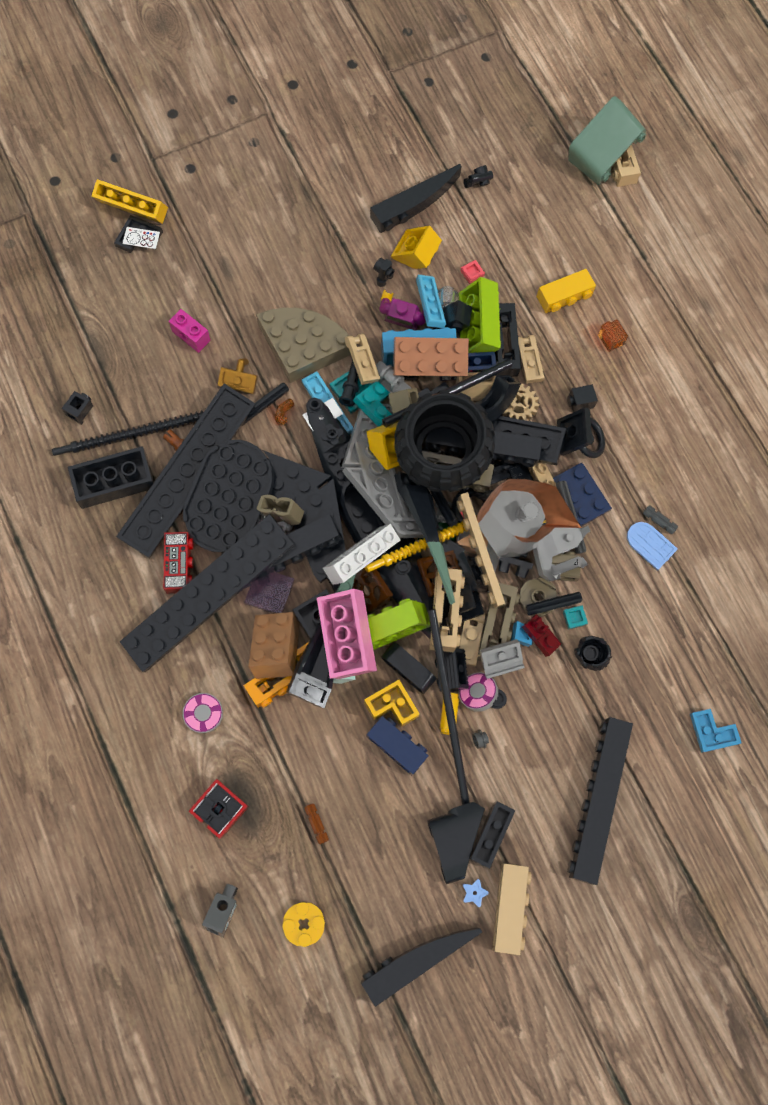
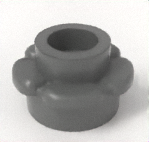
M478 729V732L472 734L473 742L477 749H485L486 744L489 743L486 732Z

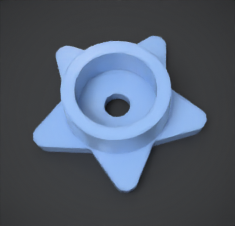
M477 879L472 885L463 884V888L466 891L463 902H474L478 907H481L482 898L488 895L489 892L481 888L480 879Z

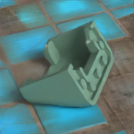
M614 96L571 143L568 150V161L597 185H600L609 179L611 167L632 143H641L645 139L646 129L625 104Z

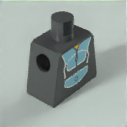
M226 884L222 894L216 893L202 924L204 930L224 938L237 906V901L234 900L238 890L237 887ZM222 904L227 905L224 911L219 910Z

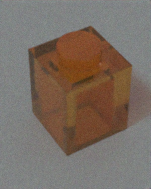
M617 319L604 323L598 334L609 352L623 346L628 338L627 333Z

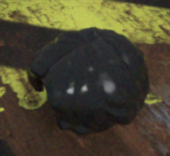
M595 636L581 638L578 648L574 650L575 657L585 669L593 671L606 668L610 663V658H612L611 648L604 638Z

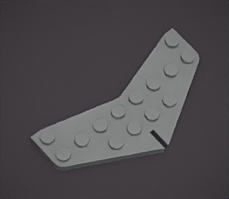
M383 404L393 414L390 404ZM359 409L341 467L344 468L342 472L385 525H392L399 538H424L411 511L397 490L394 477L396 474L395 469L386 470L369 449L366 431L378 426Z

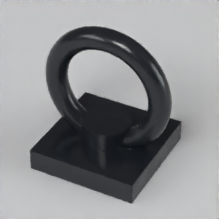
M584 407L557 419V427L566 428L567 430L560 455L564 456L580 450L582 454L589 458H598L603 454L605 450V436L599 423L590 417V409ZM591 427L598 438V447L595 451L587 448V446L592 445Z

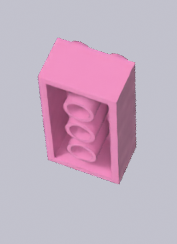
M350 589L318 597L317 603L330 678L342 679L377 671L363 591Z

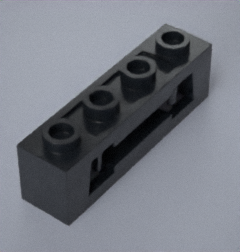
M499 303L501 348L495 352L496 365L509 359L512 363V368L498 375L517 377L521 365L515 303ZM509 322L507 329L509 353H505L504 358H502L504 351L502 328H507Z

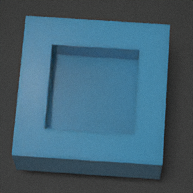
M518 621L513 623L511 641L517 639L521 645L531 646L532 639L522 628L524 623Z

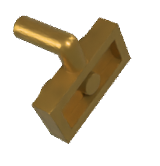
M242 358L238 360L236 370L221 367L218 386H223L225 383L234 390L254 394L258 375L243 372L244 366L248 365L249 361L247 358Z

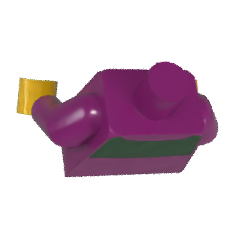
M386 290L383 291L379 310L382 314L386 315L384 321L415 331L418 325L425 324L424 312L422 311L421 313L417 305L395 298L392 299L394 293L390 294Z

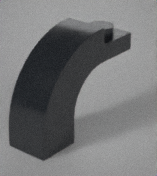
M496 375L489 393L482 400L476 402L487 412L489 421H494L507 410L516 397L521 383L509 375Z

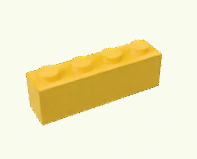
M98 179L96 180L92 197L97 201L163 224L168 207L161 201Z

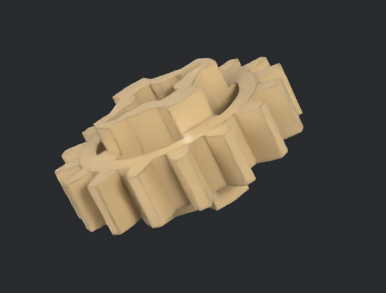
M521 384L513 402L502 415H508L510 418L526 420L527 418L530 421L532 415L535 416L539 408L537 403L539 397H534L535 391H529L530 386L525 389L523 384Z

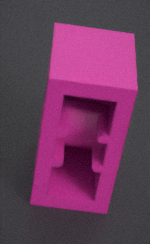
M182 309L169 320L172 332L198 353L211 341L208 330Z

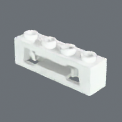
M391 524L378 527L323 567V570L333 585L344 583L398 543L400 538Z

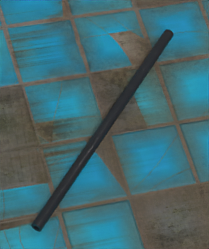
M436 609L428 610L461 801L462 805L470 803Z

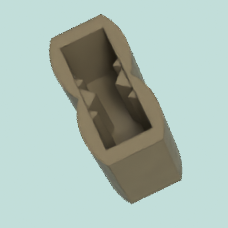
M263 495L257 506V510L265 517L270 514L276 522L284 521L289 525L300 524L304 514V510L292 499L286 497L277 499L272 495Z

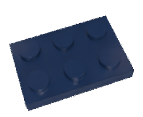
M583 463L553 478L555 483L560 481L567 482L576 516L581 527L611 511L612 507Z

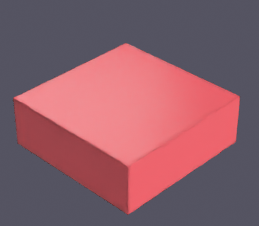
M476 260L464 265L460 269L469 284L485 275V272Z

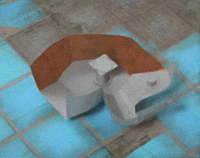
M508 479L490 494L478 512L477 521L480 530L498 557H516L533 550L538 575L548 582L561 579L560 575L577 567L584 568L588 565L586 560L579 556L557 565L552 564L553 556L578 547L585 535L590 532L589 525L581 528L558 489L553 485L527 479ZM546 518L547 523L545 525H542L544 519Z

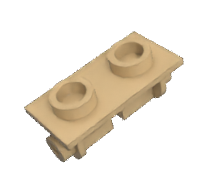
M538 462L537 466L529 467V472L534 481L556 487V483L546 463Z

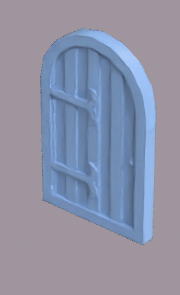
M635 523L627 532L629 545L656 570H659L678 549L648 523Z

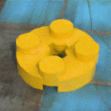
M301 902L294 904L287 910L282 927L286 938L292 944L307 947L316 943L321 938L324 932L325 920L322 911L316 905ZM307 918L309 920L308 926L310 927L308 929H299V919L305 920Z

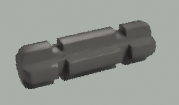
M651 505L647 506L643 512L645 516L651 517V520L660 527H665L666 531L670 534H673L678 528L677 524L671 523L669 518L659 511L656 512L655 508Z

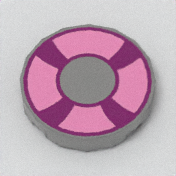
M482 672L468 675L469 688L459 690V698L462 704L474 712L489 709L498 697V686L493 678L487 679Z
M199 693L186 701L183 708V719L192 731L208 733L214 731L220 725L223 719V708L215 696L208 693Z

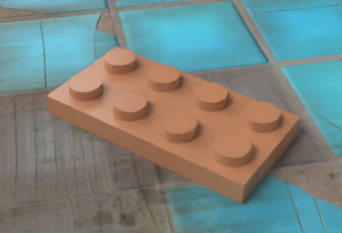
M394 337L393 376L467 377L469 339Z

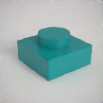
M583 605L563 610L568 630L588 624Z

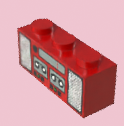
M188 532L164 533L163 589L166 594L177 593L193 579V575H190V568H193L194 561L193 557H190V550L194 549L193 538H190Z

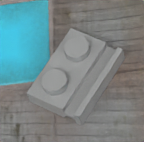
M517 639L479 650L485 672L484 675L487 679L525 668L520 642Z

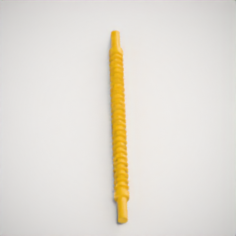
M461 521V524L457 523L452 528L447 527V530L443 529L442 532L440 531L442 542L445 539L449 540L450 537L454 538V535L458 536L459 533L467 532L463 521ZM425 538L423 540L419 539V542L415 541L414 544L410 543L409 546L405 545L404 548L396 549L395 553L391 551L390 555L388 553L382 555L381 559L365 566V570L370 572L384 565L386 567L390 566L393 562L396 563L397 560L401 561L402 557L406 559L407 556L415 555L416 551L421 552V549L426 550V547H429Z

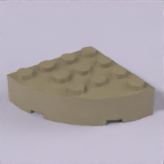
M278 308L256 314L258 326L290 383L351 355L349 348L345 344V337L349 336L348 333L325 315L302 308Z

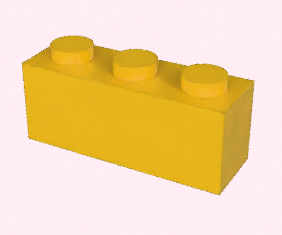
M584 269L539 287L536 297L545 313L556 312L563 306H571L578 300L590 298L593 295L596 284L588 270Z

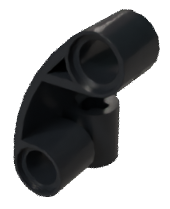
M475 802L452 808L448 811V814L427 820L431 836L434 838L438 851L441 871L446 884L462 880L466 876L475 838L485 808Z

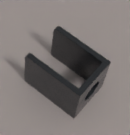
M469 584L464 585L460 592V596H463V606L459 608L462 622L484 614L479 593L477 591L472 592ZM444 593L443 616L444 619L449 621L450 603L447 594Z

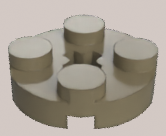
M544 578L528 580L519 592V605L526 612V605L537 602L533 596L534 594L541 593L543 600L558 597L555 586ZM553 610L538 613L537 615L539 617H544L545 615L550 614Z

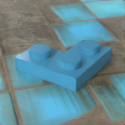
M711 709L690 714L701 753L741 744L736 724L717 728Z

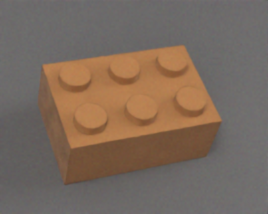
M293 612L255 615L248 667L256 679L293 676L296 666L300 624Z

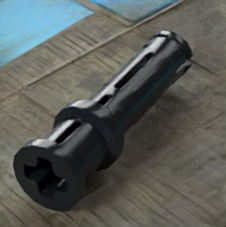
M353 359L347 381L342 386V396L339 397V403L348 407L355 405L353 400L359 390V376Z

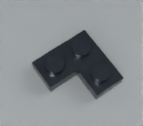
M130 215L114 244L115 247L132 253L135 246L123 244L127 227L160 232L159 238L163 230L159 226Z

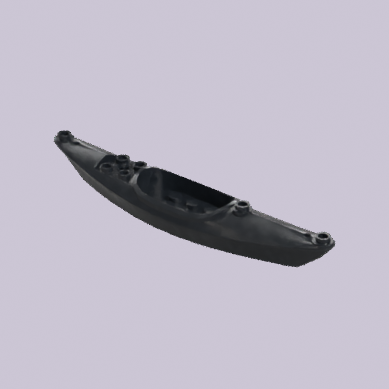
M314 397L309 399L306 404L309 424L312 427L311 432L325 474L331 475L332 478L329 481L334 479L339 512L356 544L378 527L384 526L385 523L342 472L344 468L341 467L351 436L339 420L333 417L330 409L320 399ZM328 424H333L335 428L343 430V435L340 436L337 445L329 444L321 438ZM400 538L398 543L372 562L381 559V556L388 553L390 555L391 551L395 553L396 549L404 548L405 545L409 546L410 543L414 544L415 539ZM416 551L415 555L407 556L406 559L402 557L401 561L397 560L396 563L393 562L390 566L386 567L384 565L377 568L398 605L400 601L410 599L425 603L427 612L433 609L434 596H428L416 562L418 559L423 558L421 552ZM442 616V623L439 627V630L442 626H447L446 619H444V616ZM431 627L421 630L430 639Z

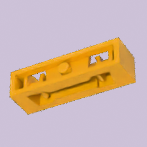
M308 643L297 649L296 660H300L299 658H301ZM287 676L273 685V689L270 688L266 681L270 682L276 677L254 678L243 686L256 706L264 708L273 702L272 698L279 695L281 697L286 694L292 676Z

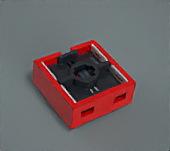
M216 779L189 812L201 823L206 822L208 824L207 828L219 839H222L249 806Z

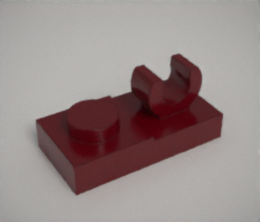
M537 614L532 616L522 626L545 657L550 656L561 645L552 631L548 629L549 626L545 625L542 618Z

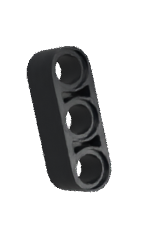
M393 642L381 656L386 664L422 694H425L437 680L427 668L396 642Z

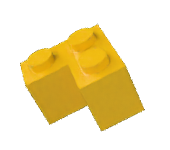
M400 680L364 699V704L374 720L392 711L399 725L403 727L420 715Z

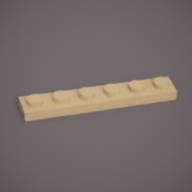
M468 492L460 494L457 507L459 512H462L464 515L463 525L466 531L469 530L471 536L469 543L472 549L475 548L477 554L475 561L477 566L482 569L481 579L484 586L487 585L489 593H487L489 603L493 604L494 608L501 607L505 604L469 494Z

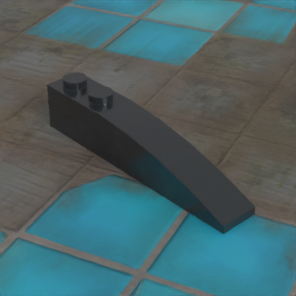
M461 164L370 207V218L379 232L389 231L394 226L407 222L410 218L437 201L460 177Z
M476 927L453 932L415 946L394 959L390 956L380 963L381 968L376 971L371 969L362 976L364 979L361 981V984L376 1007L481 934L482 930Z

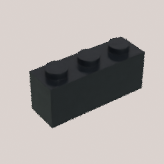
M498 801L493 802L472 849L471 861L486 869H490L516 810Z

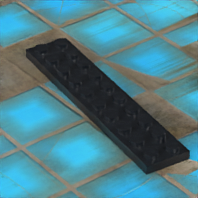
M224 383L116 537L150 559L163 540L164 533H168L183 511L185 500L203 458L214 446L233 439L256 406V403Z
M269 514L124 637L120 643L140 670L147 672L293 548L295 544Z

